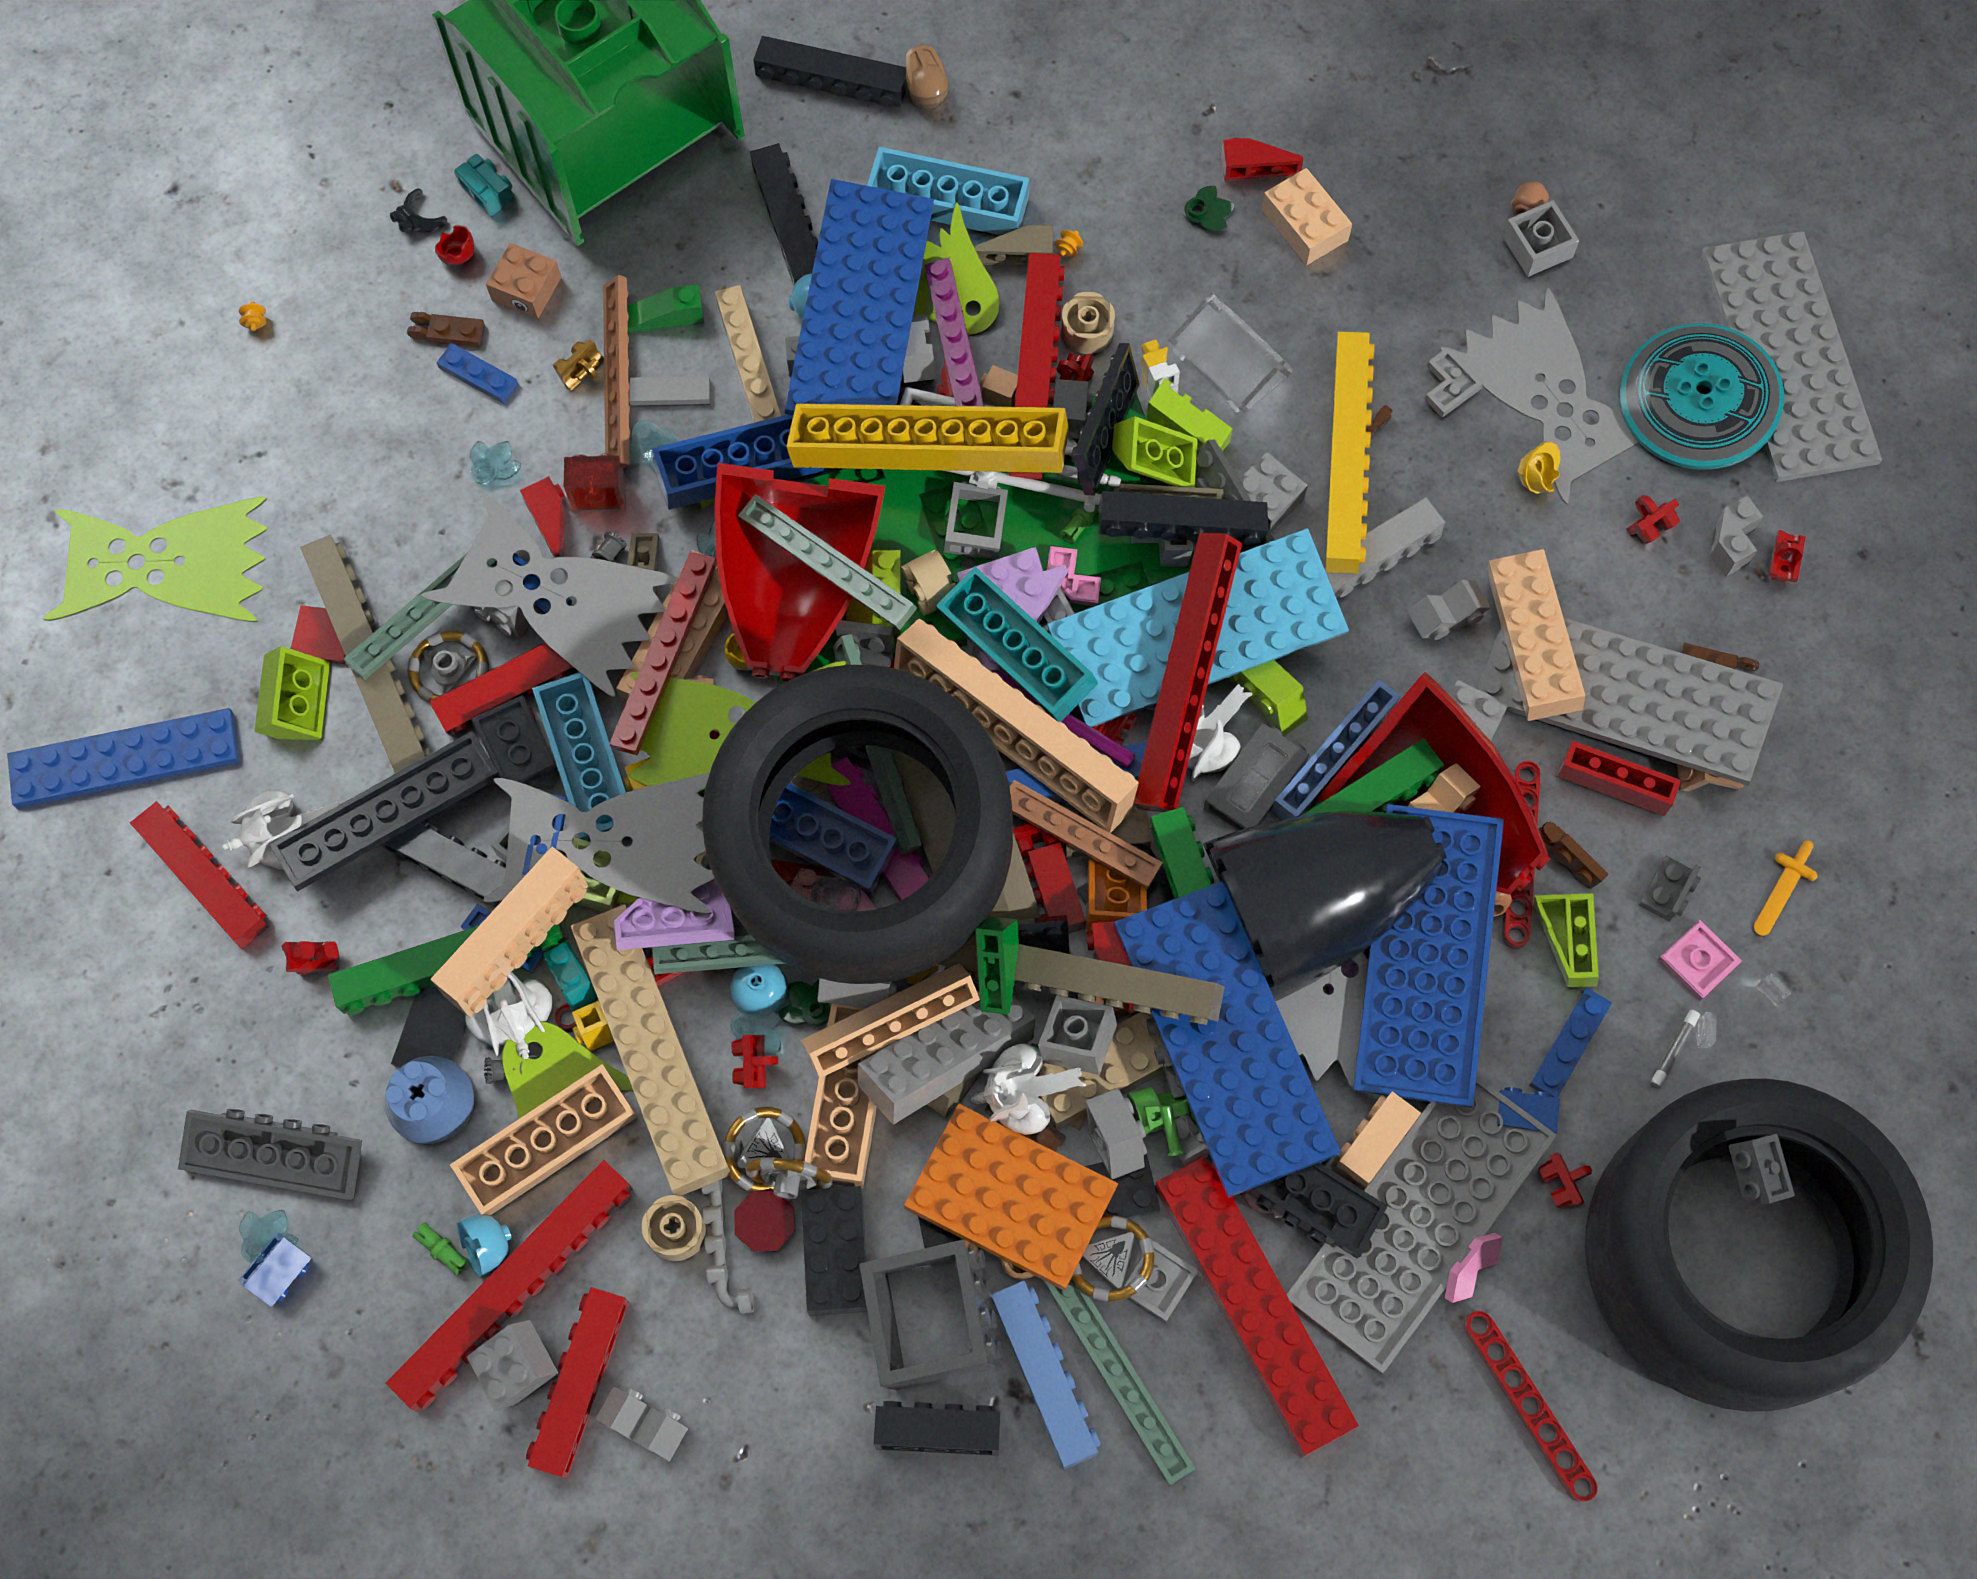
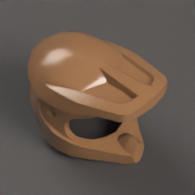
M928 45L916 46L907 51L906 79L910 100L921 109L938 107L943 103L948 93V79L940 58L934 48Z

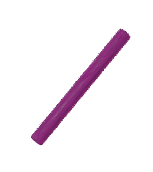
M999 671L995 672L1005 683L1013 689H1018L1025 698L1038 705L1008 676ZM1068 714L1061 721L1076 736L1085 739L1091 747L1125 768H1129L1135 761V753L1074 716Z

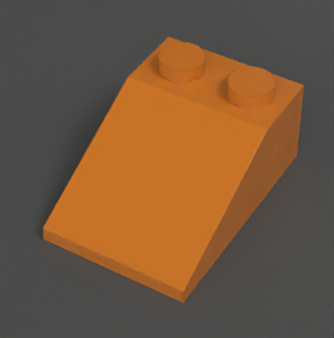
M1088 856L1086 933H1091L1092 923L1114 922L1147 910L1146 888Z

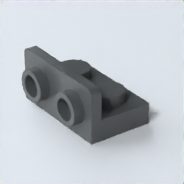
M840 620L836 627L837 641L841 636L852 634L854 643L858 645L862 665L890 667L895 651L893 627Z
M1666 855L1639 906L1668 922L1676 914L1681 916L1689 902L1685 900L1688 891L1693 893L1701 880L1697 876L1701 867L1695 865L1691 869Z
M1777 1134L1729 1145L1746 1207L1770 1204L1795 1196Z

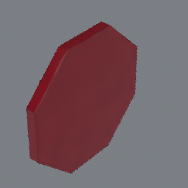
M774 1190L751 1192L734 1210L735 1235L753 1252L778 1251L795 1232L794 1207L786 1199L774 1195Z

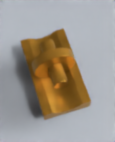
M590 339L585 343L580 341L575 343L571 349L572 356L567 360L559 358L553 364L556 373L570 391L586 376L591 380L598 376L595 368L604 358L598 352L595 342Z

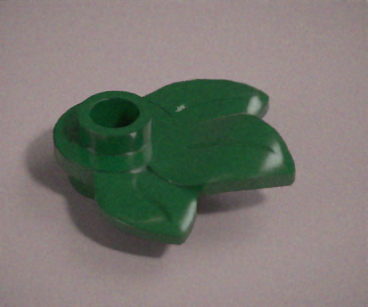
M1206 186L1199 189L1196 197L1186 203L1184 214L1188 220L1200 223L1209 231L1218 232L1227 229L1224 219L1231 215L1235 209V204L1228 200L1217 198L1216 186Z
M819 980L812 987L802 981H795L788 985L787 997L790 1004L778 1012L783 1021L794 1026L802 1025L806 1022L812 1026H823L829 1021L831 1010L829 1003L818 1002ZM821 1008L818 1013H812L814 1010Z

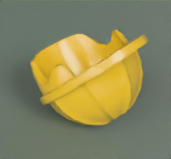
M1550 441L1543 442L1520 459L1517 471L1522 485L1527 490L1536 494L1555 490L1552 484L1560 475L1558 468L1561 459L1560 450L1555 443Z

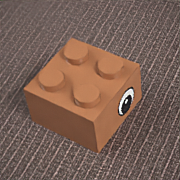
M509 243L486 286L492 301L538 319L562 277L556 260Z

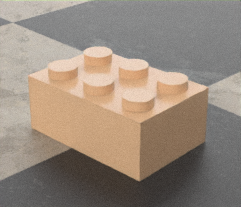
M1307 168L1264 192L1261 210L1306 266L1349 240L1352 228L1351 221Z
M1393 1091L1387 1099L1381 1096L1367 1115L1371 1120L1363 1119L1350 1138L1353 1144L1351 1145L1349 1142H1346L1340 1150V1155H1337L1333 1160L1337 1165L1334 1172L1362 1190H1365L1414 1125L1421 1112Z

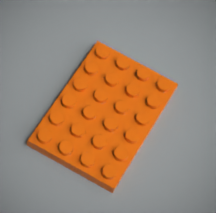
M958 1104L907 1198L904 1209L1065 1291L1118 1183L995 1121L990 1122L989 1118Z

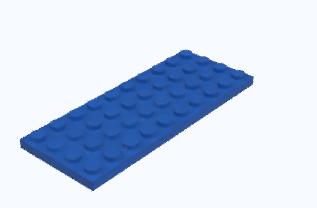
M831 179L785 406V414L793 416L796 404L897 405L934 199Z
M1387 804L1386 813L1415 815L1422 818L1428 816L1434 827V832L1431 834L1435 843L1440 842L1447 858L1442 860L1443 869L1421 897L1391 929L1370 945L1353 1091L1389 1096L1393 1091L1399 1097L1405 1099L1472 1108L1474 1105L1504 819Z
M1223 883L1214 884L1115 921L1114 927L1132 967L1218 983L1225 986L1218 1022L1208 1020L1207 1025L1189 1022L1190 1016L1181 1014L1179 1015V1020L1161 1016L1162 1010L1151 1009V1015L1227 1198L1340 1155L1341 1151Z

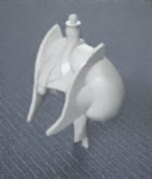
M1237 684L1222 704L1217 705L1216 709L1207 718H1204V706L1202 705L1187 768L1193 770L1192 782H1195L1201 773L1220 772L1230 767L1240 754L1241 745L1238 739L1231 733L1223 732V727L1239 710L1242 703L1253 695L1252 692L1242 693L1244 688L1240 684Z
M266 790L253 798L245 811L233 817L231 820L232 824H241L240 836L232 838L230 841L227 840V843L223 844L222 848L232 851V849L245 846L252 854L247 862V867H252L260 862L266 866L284 870L269 844L338 806V802L336 801L312 812L307 811L306 813L290 817L293 812V802L291 800L294 797L293 794L289 795L282 790Z
M511 972L507 976L504 986L497 991H493L496 1001L487 1000L486 1005L481 1011L473 1013L470 1018L466 1015L465 1021L468 1030L475 1038L493 1046L496 1057L500 1055V1046H504L508 1039L516 1042L519 1056L522 1055V1058L526 1060L529 1058L528 1053L530 1050L524 1040L525 1034L532 1030L535 1025L541 1032H545L541 1022H547L551 1013L552 995L549 987L541 980L527 979L521 982ZM510 980L516 988L515 994L513 993V987L511 986Z
M1017 1044L1003 1051L992 1068L983 1070V1073L989 1074L984 1092L974 1094L971 1102L977 1105L989 1103L994 1113L989 1119L990 1122H1001L1005 1127L1016 1133L1024 1135L1041 1132L1050 1122V1109L1042 1099L1038 1098L1039 1096L1064 1091L1071 1087L1086 1086V1084L1078 1079L1082 1075L1081 1068L1079 1067L1057 1074L1050 1073L1049 1075L1037 1077L1036 1075L1043 1065L1040 1051L1029 1044Z

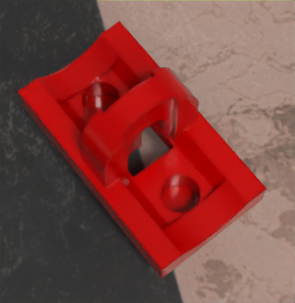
M1069 353L1066 360H1060L1058 363L1057 372L1060 374L1059 379L1083 382L1091 380L1094 374V370L1091 368L1094 361L1093 355L1086 354L1080 356ZM1073 374L1077 377V380L1071 379Z
M1642 495L1635 501V506L1642 518L1626 529L1630 535L1637 533L1645 544L1650 543L1660 537V533L1654 525L1656 521L1660 522L1665 531L1681 522L1674 510L1679 506V503L1676 499H1673L1657 507L1652 498Z
M1778 530L1769 571V577L1772 580L1787 583L1788 581L1797 582L1806 536L1791 535Z
M1025 820V825L1013 828L1022 859L1027 858L1028 851L1035 850L1033 844L1043 842L1044 846H1049L1060 842L1059 839Z
M335 941L285 942L281 945L286 956V972L307 975L311 972H334L337 969L336 959L339 957V952ZM313 955H314V960H315V961H308V960H310V959L313 957Z
M742 1035V1039L731 1042L733 1056H743V1068H734L732 1082L744 1085V1088H766L765 1066L778 1065V1056H765L764 1035Z
M1557 1152L1550 1155L1551 1160L1541 1165L1538 1170L1545 1183L1558 1177L1561 1178L1565 1187L1551 1193L1557 1208L1572 1204L1579 1206L1585 1203L1575 1182L1591 1175L1593 1171L1591 1166L1584 1165L1569 1171L1561 1154Z

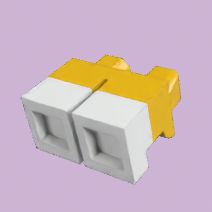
M1157 340L1142 344L1141 350L1144 355L1140 363L1142 366L1141 382L1149 400L1165 378L1171 382L1169 387L1178 393L1180 371L1176 363L1167 365L1168 347L1161 349Z

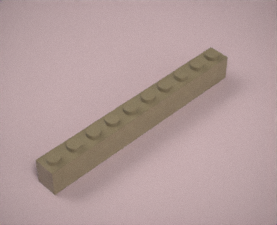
M330 534L300 548L345 656H347L374 633L371 626L376 623L370 610L365 611L362 606L366 599L360 586L354 587L352 581L357 578L351 565L345 566L343 558L347 557L341 542L335 543ZM390 658L365 681L353 670L352 672L396 774L430 755L431 752L429 748L424 750L421 741L425 740L420 726H414L411 721L415 714L409 701L404 703L401 695L405 691L399 678L394 680L391 674L395 667Z
M973 936L963 947L938 964L945 966L944 970L960 963L966 971L971 972L972 978L979 979L976 936ZM1020 944L1014 983L1015 981L1024 982V988L1041 992L1042 986L1051 988V994L1068 997L1069 992L1079 994L1078 999L1094 1003L1096 997L1106 999L1105 1005L1123 1008L1124 1003L1134 1005V1011L1151 1014V1009L1162 1010L1161 1016L1179 1020L1180 1014L1190 1016L1189 1022L1207 1025L1208 1020L1218 1022L1225 986L1218 983Z

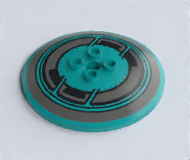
M1684 324L1671 327L1652 336L1632 355L1626 365L1620 384L1621 412L1634 438L1656 457L1668 463L1689 469H1718L1734 465L1751 457L1772 437L1779 424L1784 407L1782 378L1769 354L1758 343L1743 333L1716 324ZM1705 385L1709 387L1711 392L1705 395L1700 394L1696 387Z

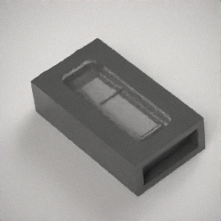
M1262 723L1205 799L1203 809L1235 831L1261 825L1272 811L1275 799L1307 763L1309 753L1306 752V749L1300 743L1291 742L1283 737L1282 732L1273 726L1268 727Z

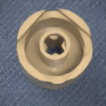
M1081 292L1076 294L1069 302L1067 301L1062 310L1061 334L1068 350L1082 354L1106 351L1114 334V307L1104 299V296L1095 292Z
M938 551L928 552L901 566L902 572L907 579L905 581L906 586L912 596L916 594L919 599L917 601L918 606L924 616L938 610L936 605L956 586L955 582L952 583L950 578L951 572Z
M668 1195L657 1199L645 1213L642 1219V1234L649 1247L658 1257L668 1261H681L700 1251L706 1235V1226L701 1213L691 1201L682 1196ZM673 1223H677L680 1227L676 1230L675 1234H671L669 1229H672Z

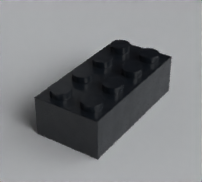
M861 1186L801 1190L808 1315L822 1316L867 1312L859 1266L860 1263L867 1262L863 1192Z
M883 1401V1406H876L873 1443L876 1450L999 1456L1000 1412H995L994 1406L977 1405L976 1411L964 1410L961 1404H945V1409H933L932 1403L915 1402L914 1408L903 1407L901 1405L902 1402Z

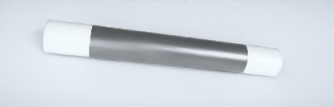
M1689 1010L1650 1081L1652 1086L1656 1088L1662 1087L1700 1017L1697 1011Z

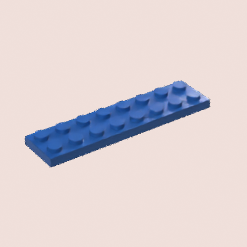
M230 708L7 753L11 800L15 808L239 762L234 718Z

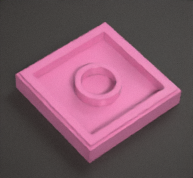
M1701 920L1658 959L1700 1001L1742 962Z

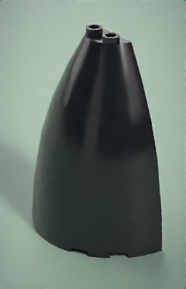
M1359 811L1306 814L1248 827L1203 843L1219 882L1223 883L1229 893L1275 1001L1314 983L1362 953L1391 929L1421 897L1443 869L1442 860L1447 858L1440 842L1435 843L1431 834L1434 832V827L1428 816L1422 818L1415 815Z

